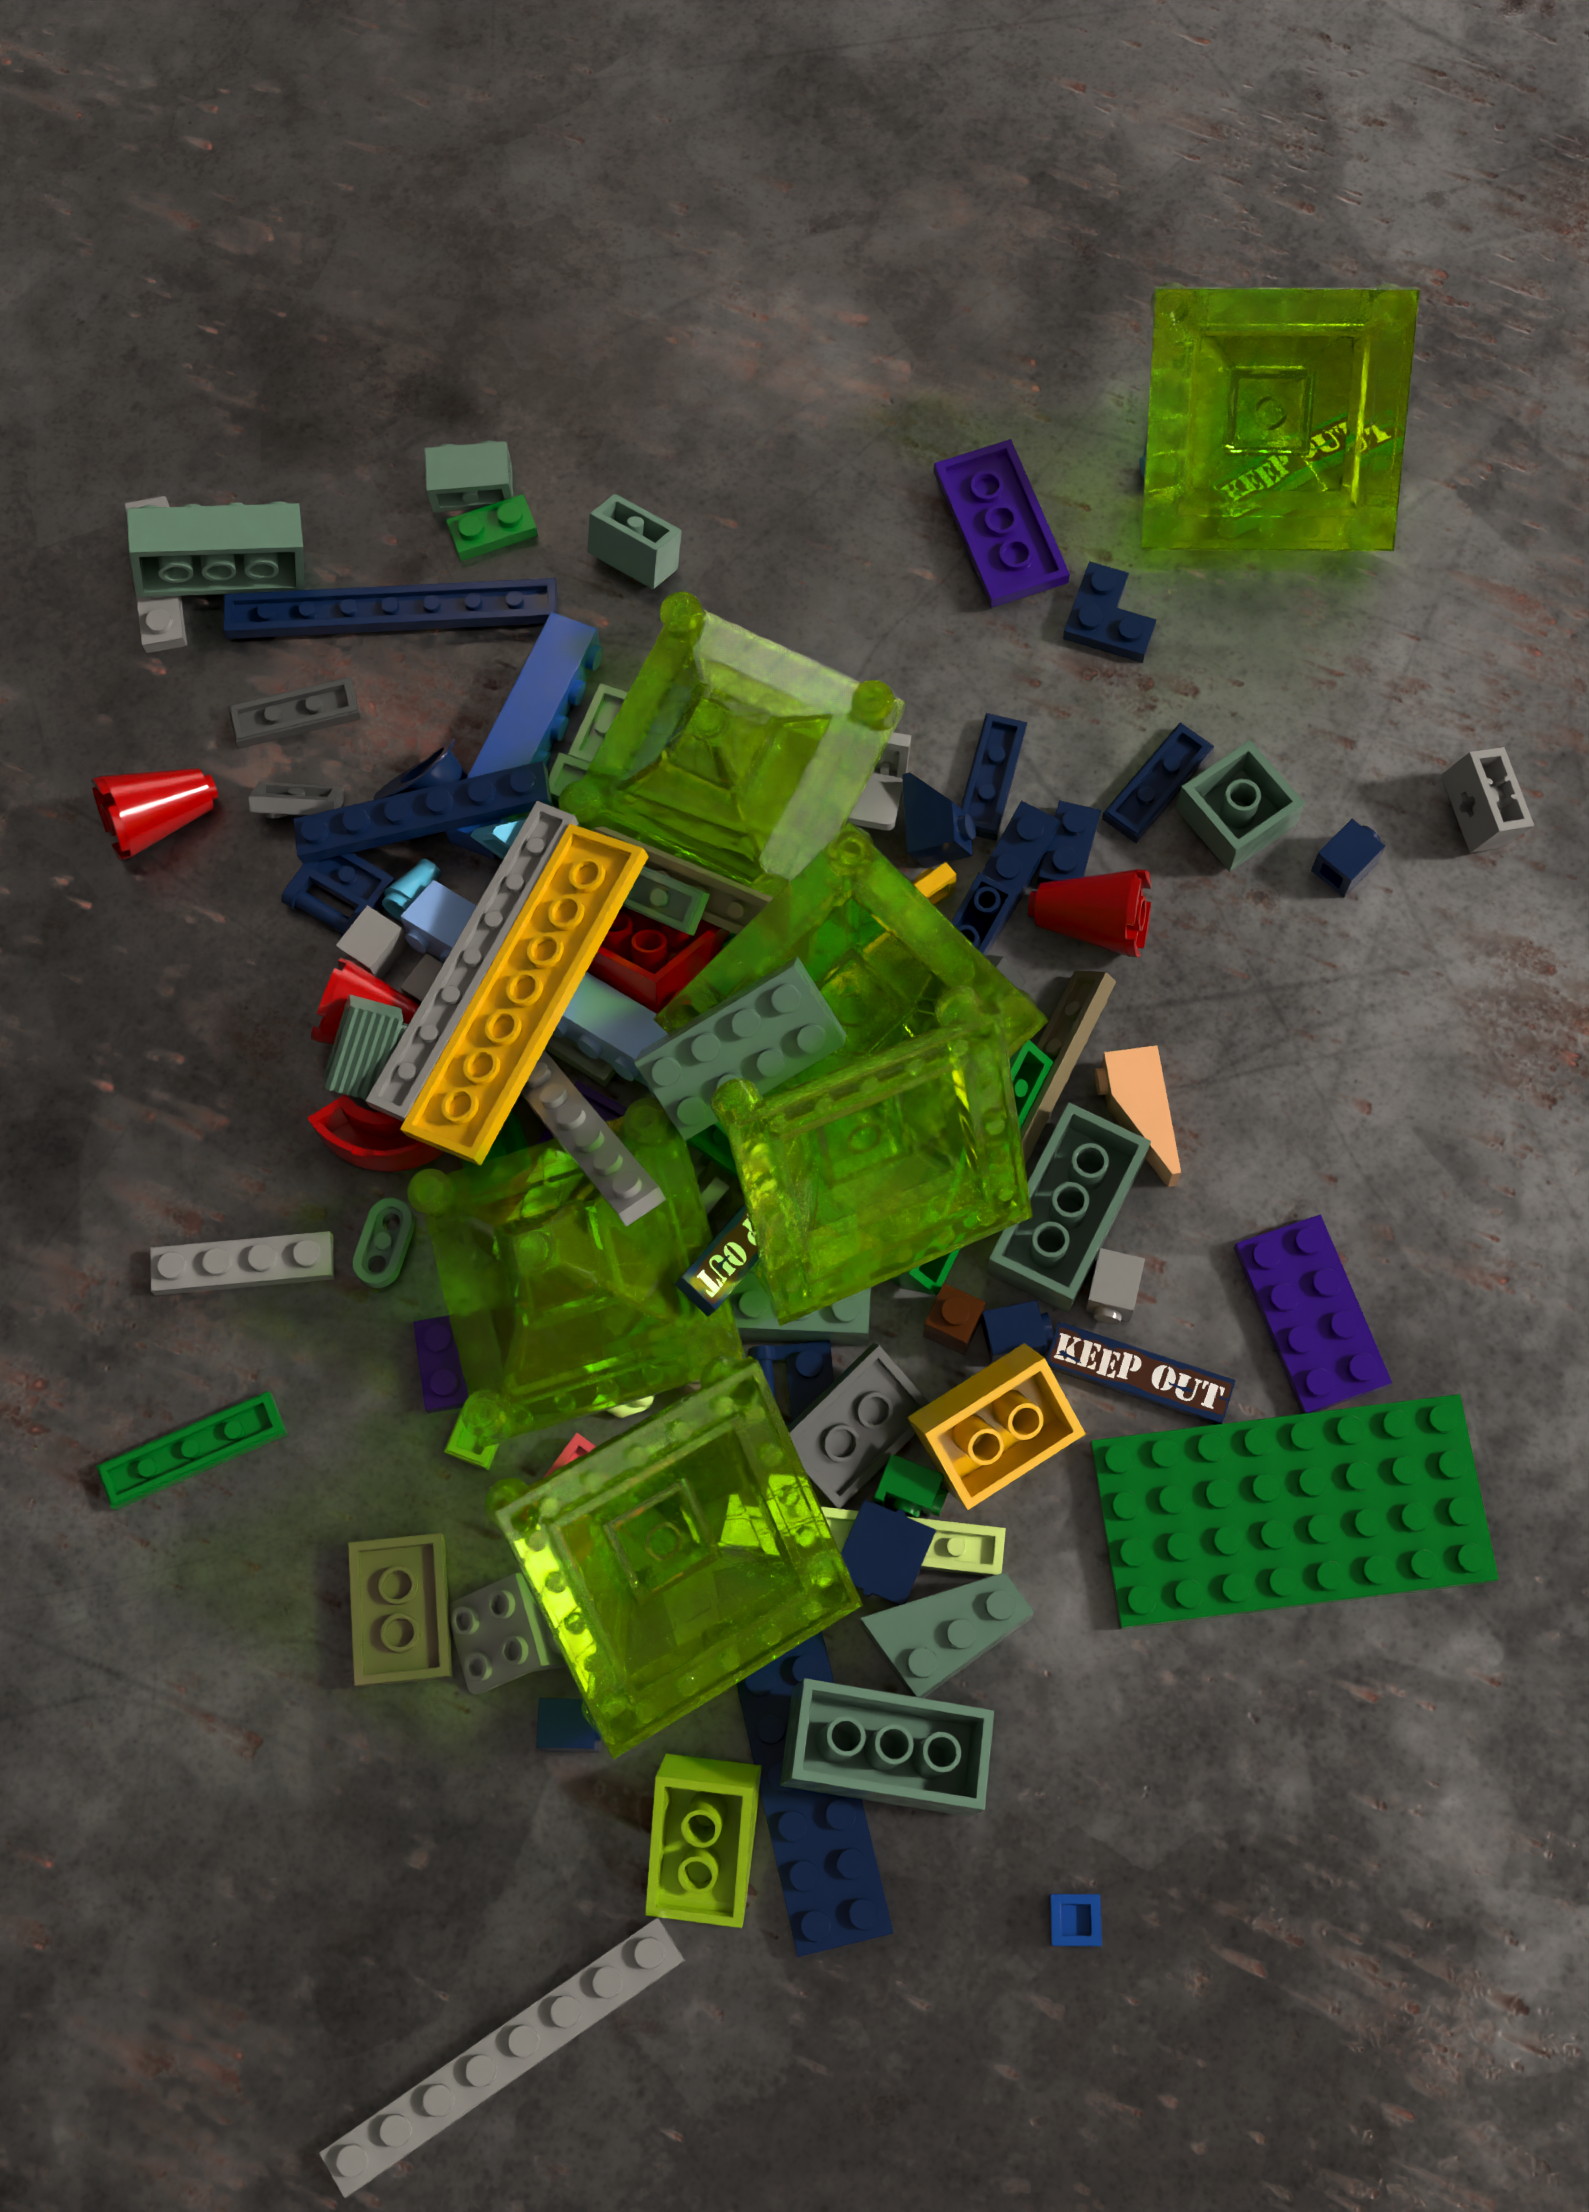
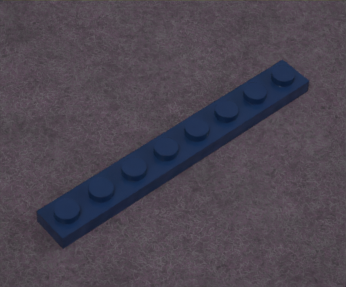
M556 578L225 594L223 631L227 639L542 624L546 623L551 612L558 614Z

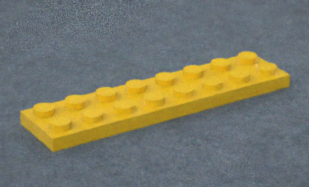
M569 823L403 1122L400 1130L405 1135L479 1166L482 1165L649 856L642 847Z

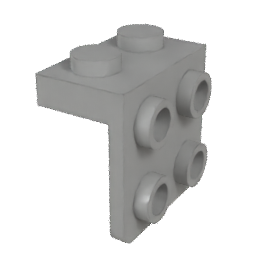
M827 721L823 738L821 767L810 805V815L817 819L874 829H893L903 792L902 774L907 773L912 735Z
M550 1571L514 1573L448 1605L449 1623L470 1693L482 1694L530 1672L563 1668L576 1662L572 1649L571 1634L566 1628L558 1601V1590L552 1580Z

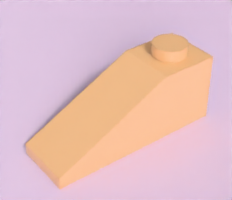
M1158 1046L1104 1052L1100 1068L1095 1069V1083L1098 1095L1105 1094L1107 1108L1122 1128L1151 1141L1145 1159L1167 1187L1176 1186L1181 1175Z

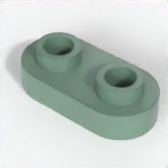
M385 1198L375 1203L370 1209L353 1256V1269L360 1281L369 1287L382 1288L390 1285L398 1277L415 1228V1218L408 1205L400 1199ZM397 1218L400 1220V1225L397 1229L392 1231L385 1229L386 1223L390 1219ZM384 1260L386 1265L381 1272L375 1273L371 1271V1266L375 1261Z

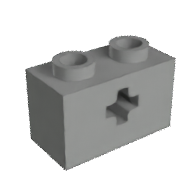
M1505 747L1469 752L1441 774L1470 853L1504 848L1534 826Z

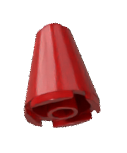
M199 768L106 775L91 779V782L95 785L92 791L105 832H110L111 836H117L118 842L111 844L121 861L135 856L212 810V800L218 798L217 788L210 774L203 775Z
M1135 869L1040 883L1037 891H1031L1028 915L1035 918V924L1038 927L1128 957L1139 958L1141 954L1138 948L1144 949L1149 929L1151 902H1147L1146 897L1143 896V888L1151 889L1150 873L1147 870Z
M340 957L338 969H333L321 999L317 1015L323 1017L318 1028L313 1026L311 1040L324 1044H334L349 994L401 1008L403 1023L408 1025L420 1004L352 961Z

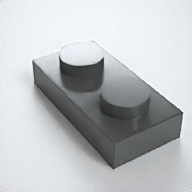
M259 782L249 795L250 812L264 813V816L268 818H284L289 814L307 816L341 808L344 803L343 786Z

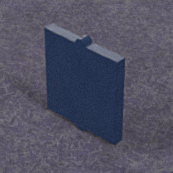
M864 1499L832 1572V1577L862 1589L866 1597H870L873 1594L898 1606L906 1604L936 1529L906 1517L903 1510L894 1512Z

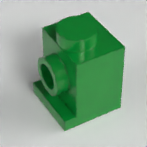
M891 1454L876 1491L874 1503L884 1507L886 1500L894 1503L892 1510L895 1512L903 1510L906 1517L918 1518L920 1514L930 1517L931 1514L939 1517L949 1490L941 1488L944 1474Z

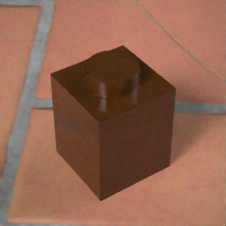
M943 1283L924 1323L923 1337L965 1356L981 1322L986 1302Z

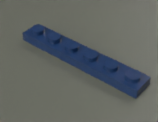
M540 761L294 818L297 856L304 864L531 812L536 801L552 806L547 768L544 762Z

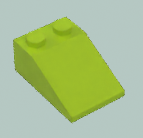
M665 1754L655 1777L646 1916L736 1928L743 1927L758 1813L761 1765Z

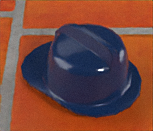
M454 737L449 739L427 759L395 777L374 795L373 799L376 800L393 796L396 793L402 794L467 779L468 774L451 751L456 739Z

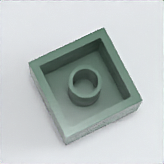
M1249 740L1181 787L1176 810L1226 869L1231 872L1297 826L1305 802L1252 741Z

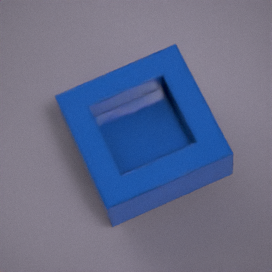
M1049 1894L1051 1946H1102L1100 1894Z

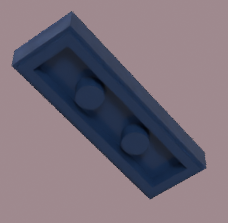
M990 713L985 715L960 809L972 817L976 836L997 841L1027 729V722Z
M1180 722L1103 812L1102 820L1134 843H1137L1181 791V787L1193 777L1213 753L1214 745Z

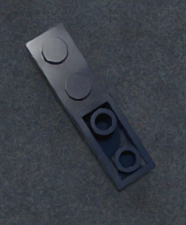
M1021 800L982 873L978 872L937 950L987 955L1039 869L1040 860L1060 825L1059 819Z

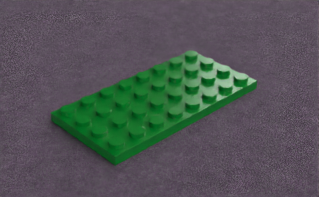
M1460 1394L1091 1440L1090 1447L1120 1630L1495 1583L1499 1580Z

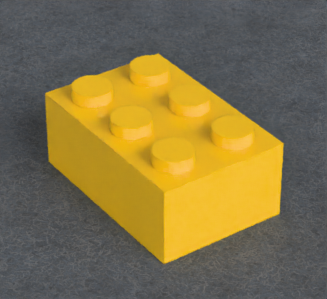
M1025 1343L907 1417L937 1472L944 1474L943 1482L949 1493L967 1510L1085 1435L1047 1361Z

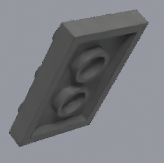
M873 1343L774 1441L833 1507L840 1509L889 1461L891 1454L895 1455L916 1434L907 1417L929 1404V1401L882 1347Z

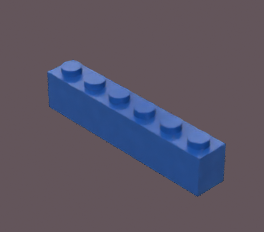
M553 612L550 613L467 778L543 761L548 769L551 761L550 751L556 740L561 741L568 728V715L573 705L578 706L581 703L586 690L585 681L590 671H596L601 663L604 650L600 646L597 628ZM518 815L448 830L446 834L450 843L496 860L498 856L473 839L471 834L476 828L517 819Z

